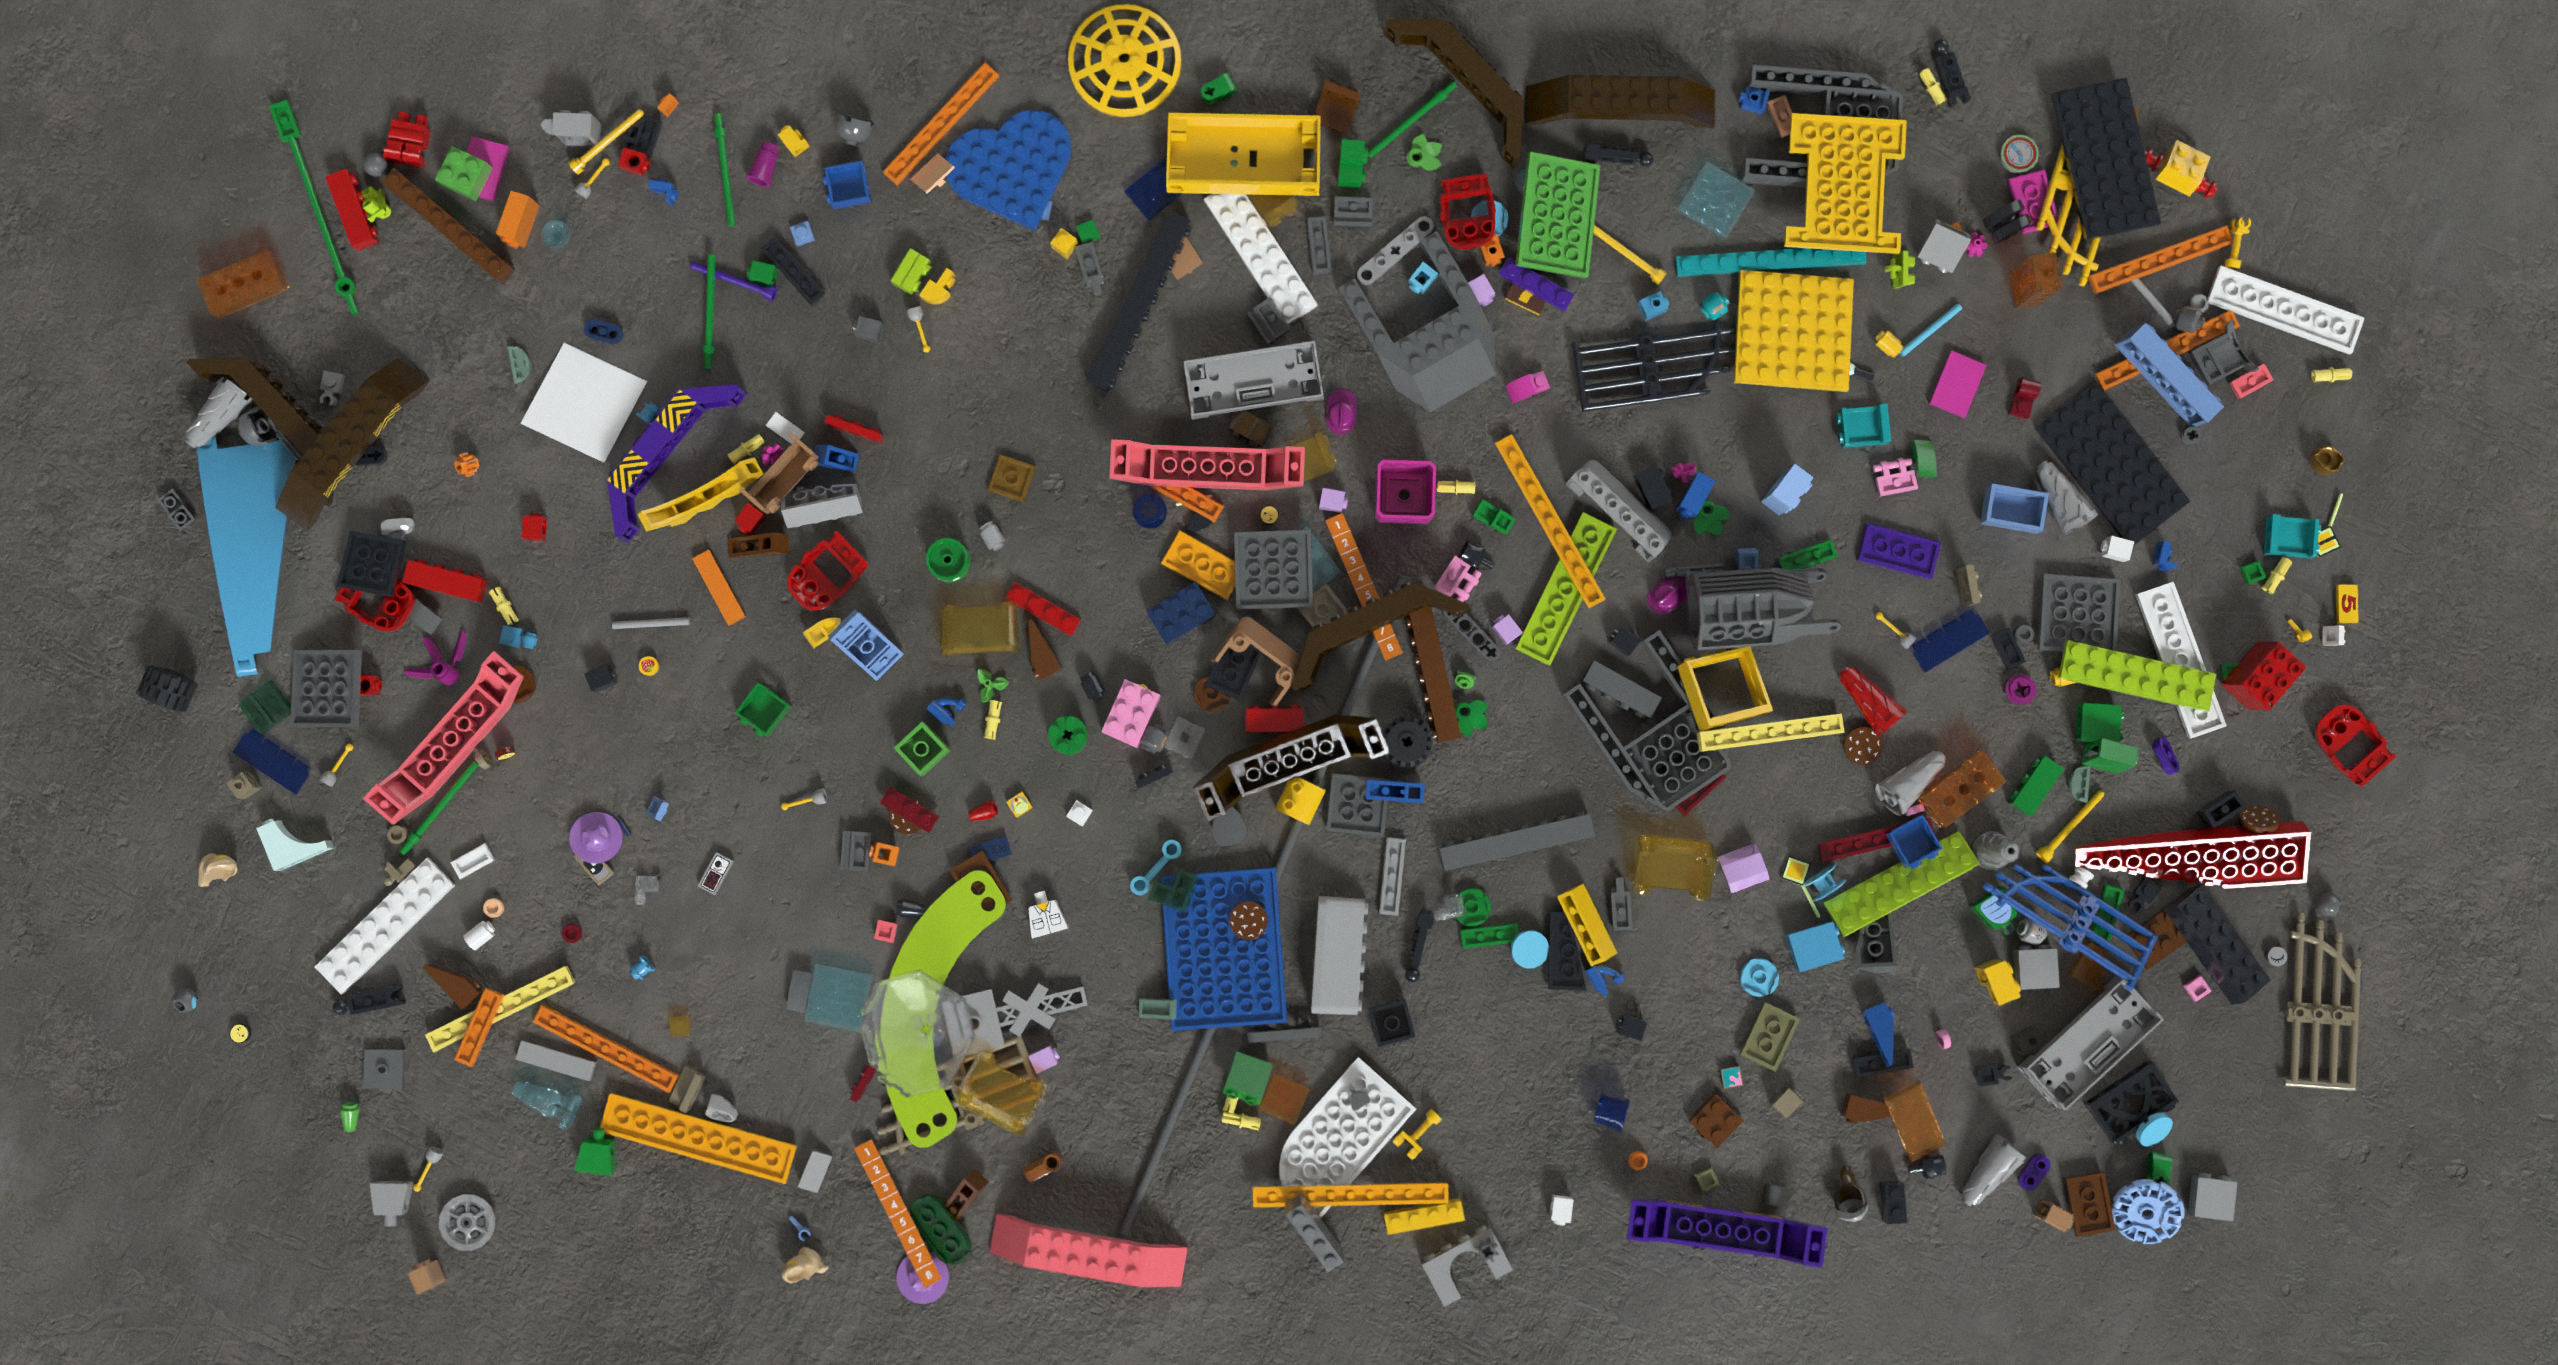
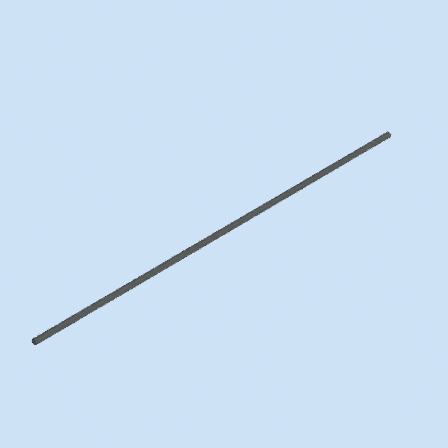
M1399 575L1393 591L1400 590V586L1406 583L1408 578ZM1375 635L1372 637L1339 715H1350L1379 647ZM1328 765L1317 769L1310 783L1319 787ZM1297 819L1292 824L1274 866L1277 871V884L1303 825V822ZM1205 1028L1118 1231L1120 1234L1127 1236L1216 1028Z

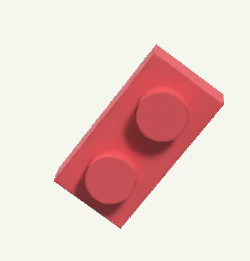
M2265 364L2259 366L2258 371L2248 372L2230 382L2229 385L2239 400L2274 379Z

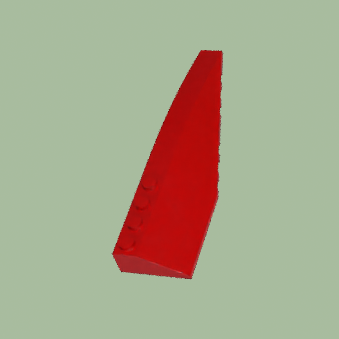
M2303 821L2280 823L2278 829L2274 832L2268 833V831H2263L2261 834L2250 832L2242 826L2147 834L2075 847L2074 864L2078 867L2099 870L2101 868L2109 869L2112 872L2124 871L2133 875L2137 873L2144 874L2147 877L2174 881L2179 879L2185 880L2188 883L2199 882L2208 886L2220 885L2222 888L2228 889L2306 883L2311 831Z

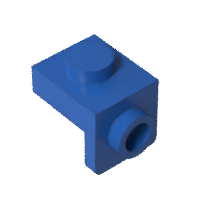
M657 178L656 181H649L651 191L666 194V203L669 206H674V201L678 199L677 188L665 179Z

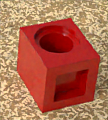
M623 148L618 166L624 171L644 177L645 172L649 171L650 159L646 154ZM639 159V164L632 166V162Z
M747 503L734 521L739 524L737 528L743 533L747 534L750 532L754 534L767 516Z
M530 513L529 516L523 515L521 538L527 541L546 542L548 519L542 517L541 513Z
M361 675L360 696H380V691L382 690L380 676ZM366 681L370 682V688L368 690H365L364 684Z

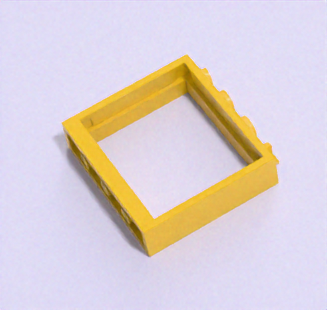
M1751 647L1731 648L1730 651L1721 649L1713 655L1710 652L1702 654L1697 659L1691 656L1684 659V663L1677 666L1700 732L1761 717L1773 711ZM1738 658L1755 707L1710 718L1693 669Z

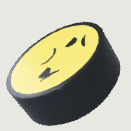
M1274 506L1262 508L1260 519L1264 524L1273 525L1278 521L1279 512Z
M236 1024L230 1029V1038L235 1043L247 1042L251 1037V1029L246 1024Z

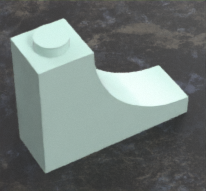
M269 819L262 822L263 826L256 828L274 871H282L335 848L332 841L312 844L295 838L285 828L282 821Z

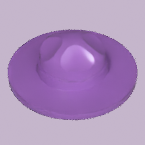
M592 812L580 817L572 826L569 835L570 846L575 855L585 862L594 864L603 863L613 858L620 850L623 841V833L619 823L612 816L602 812Z
M931 1251L928 1252L942 1279L925 1289L908 1256L899 1265L897 1271L899 1290L912 1302L919 1304L933 1302L942 1296L948 1286V1267L946 1263L940 1261Z

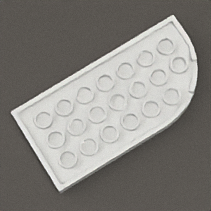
M1357 1057L1287 1138L1279 1163L1281 1185H1350L1413 1114L1416 1108L1364 1061ZM1362 1090L1367 1093L1371 1101L1357 1111H1354L1350 1105V1096L1354 1091ZM1331 1206L1311 1207L1321 1218Z

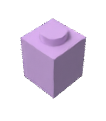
M1484 274L1468 283L1480 305L1486 306L1493 301L1492 298H1494L1495 292Z
M1323 488L1319 509L1342 513V508L1346 509L1348 502L1345 492Z
M1502 614L1494 620L1495 625L1492 628L1505 645L1523 633L1510 615L1504 617Z
M1050 1045L1028 1057L1036 1074L1058 1064L1060 1055L1056 1047L1052 1048Z

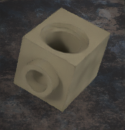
M241 772L226 783L237 799H247L262 788L251 772Z
M1784 1087L1771 1100L1770 1104L1783 1117L1788 1118L1803 1101L1799 1098L1801 1096L1800 1093L1793 1087L1791 1089Z

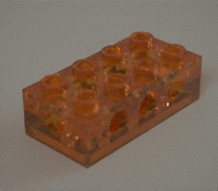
M269 250L196 279L210 314L219 319L290 290L277 256Z
M2056 252L2033 254L2011 271L2015 309L2038 307L2061 290L2062 279L2058 274L2060 261L2059 258H2056Z
M1977 751L1925 790L1918 800L1923 804L1938 827L1946 828L2007 781L1985 752ZM1976 773L1979 776L1978 782L1974 780V775ZM1960 785L1964 787L1963 794L1959 792ZM1945 796L1949 799L1947 806L1943 802Z

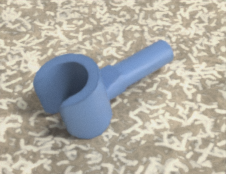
M791 1216L789 1220L799 1231V1239L805 1241V1237L801 1233L805 1231L810 1236L811 1230L800 1225Z

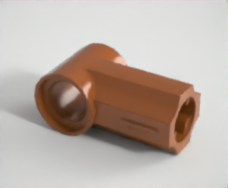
M1050 1152L1046 1156L1023 1167L1024 1173L1030 1183L1059 1169L1063 1158L1058 1152ZM1048 1158H1056L1058 1162L1057 1166H1051L1048 1162Z

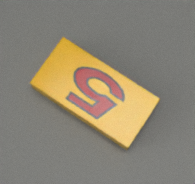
M2336 585L2337 623H2358V585Z

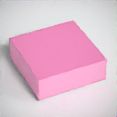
M2197 975L2183 985L2194 1002H2197L2212 991L2201 975Z

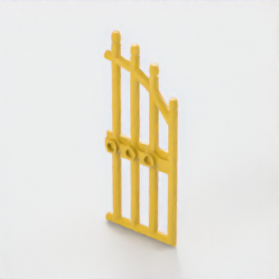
M2061 145L2036 229L2042 231L2045 221H2047L2053 236L2048 251V258H2054L2059 244L2067 254L2062 273L2068 275L2073 260L2083 265L2079 285L2085 286L2090 270L2096 272L2099 266L2093 260L2100 238L2092 239L2087 257L2085 258L2076 252L2082 235L2080 218H2078L2070 245L2061 236L2074 196L2069 172L2062 170L2065 154L2063 145ZM2056 188L2067 191L2057 225L2050 210Z

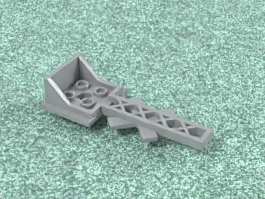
M1038 983L1026 1001L1008 990L1002 1000L1008 1005L997 1008L995 1007L992 989L944 1000L943 1004L956 1058L1005 1046L1000 1028L1013 1024L1009 1031L1019 1037L1031 1019L1050 1029L1055 1021V1018L1050 1016L1051 1014L1088 1006L1084 987L1046 995L1049 989ZM1080 991L1082 1003L1074 1004L1069 1001L1073 993ZM1055 997L1064 1000L1062 1006L1058 1009L1050 1005ZM1040 1003L1046 1005L1043 1011L1038 1009ZM1015 1009L1020 1011L1018 1017L1012 1015ZM998 1011L1007 1014L1004 1022L999 1023ZM972 1018L979 1020V1027L976 1029H971L968 1026V1022Z

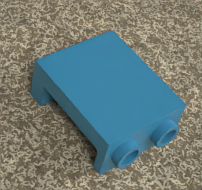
M1829 921L1805 930L1785 934L1796 972H1803L1844 959L1845 949L1843 944L1839 943L1837 937L1839 930L1836 924Z

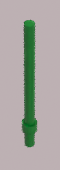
M1451 81L1443 89L1436 91L1429 101L1368 151V157L1371 159L1434 105L1447 98L1446 95L1454 90L1457 84Z
M717 113L714 114L716 127L714 134L718 143L728 227H734L736 224L725 145L726 129L723 128L722 114Z
M708 254L705 346H703L702 354H704V369L712 370V355H714L712 343L715 255Z
M473 760L415 832L412 831L407 837L408 840L399 850L400 853L406 855L412 846L422 839L421 835L479 765L476 761Z

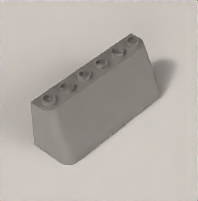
M1587 461L1565 484L1578 497L1585 492L1640 544L1635 551L1648 563L1671 540L1672 534L1670 529L1598 461Z
M1318 896L1311 1013L1357 1015L1358 1011H1362V1000H1359V992H1363V980H1360V972L1364 973L1365 961H1361V954L1365 953L1366 942H1362L1363 934L1367 933V922H1364V914L1368 915V903H1365V899Z

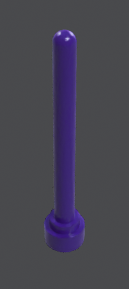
M696 262L690 263L691 269L707 274V266ZM715 269L716 278L761 293L764 299L773 301L777 295L776 286H761Z

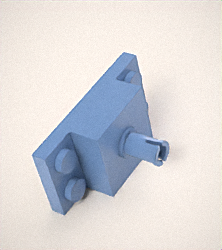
M856 609L827 636L876 681L903 655L899 648Z

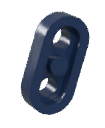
M589 320L584 326V333L593 340L618 344L623 338V331L615 324L599 320ZM597 327L598 332L593 333V329ZM613 332L617 334L615 338H611Z

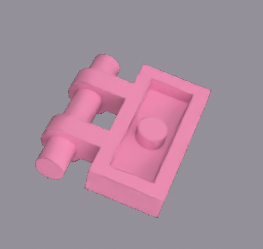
M1897 458L1896 461L1892 462L1882 461L1872 466L1874 473L1880 471L1882 473L1881 477L1875 478L1879 497L1918 489L1915 471L1906 470V466L1912 465L1911 458ZM1898 468L1899 473L1890 475V469Z
M1454 556L1434 589L1450 597L1453 593H1456L1458 595L1457 599L1464 602V600L1469 598L1472 588L1477 586L1478 579L1482 573L1475 570L1470 575L1467 571L1471 566L1457 556ZM1464 578L1468 582L1463 589H1460L1458 585Z

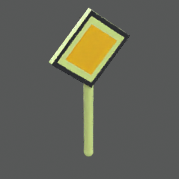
M1788 855L1781 879L1801 885L1816 917L1820 918V914L1806 886H1803L1806 882L1811 863Z

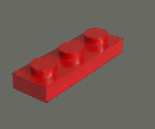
M833 414V417L827 415L825 423L831 427L882 444L884 436L880 434L879 429L870 426L869 429L863 428L861 423L851 420V423L846 422L844 417Z

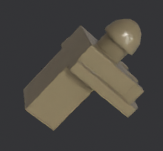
M407 859L396 869L389 861H386L387 866L384 870L390 875L384 879V884L390 886L395 880L401 883L417 866Z

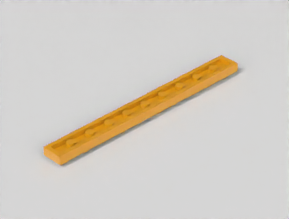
M1511 434L1496 442L1495 445L1587 608L1590 609L1605 600L1603 593L1513 435Z
M1448 1183L1253 1187V1207H1285L1286 1201L1302 1193L1311 1206L1448 1203Z

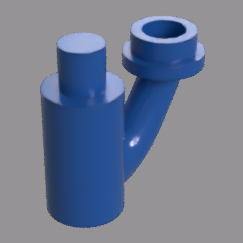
M944 697L933 700L926 710L941 723H947L951 727L957 721L952 718L953 714L943 706L954 705L955 710L961 711L967 705L964 698L959 700Z
M1593 965L1585 970L1595 990L1600 991L1602 996L1609 994L1606 988L1608 984L1602 973L1614 977L1611 980L1615 984H1619L1626 979L1624 973L1620 974L1605 965Z

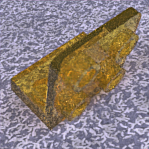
M1250 194L1247 196L1262 218V223L1266 228L1275 227L1281 222V219L1291 216L1298 208L1297 200L1294 196L1291 198L1290 195Z
M1322 431L1314 434V437L1290 446L1305 447L1304 482L1332 472L1336 468V457L1334 453L1330 454L1328 446H1330L1327 435L1323 436Z

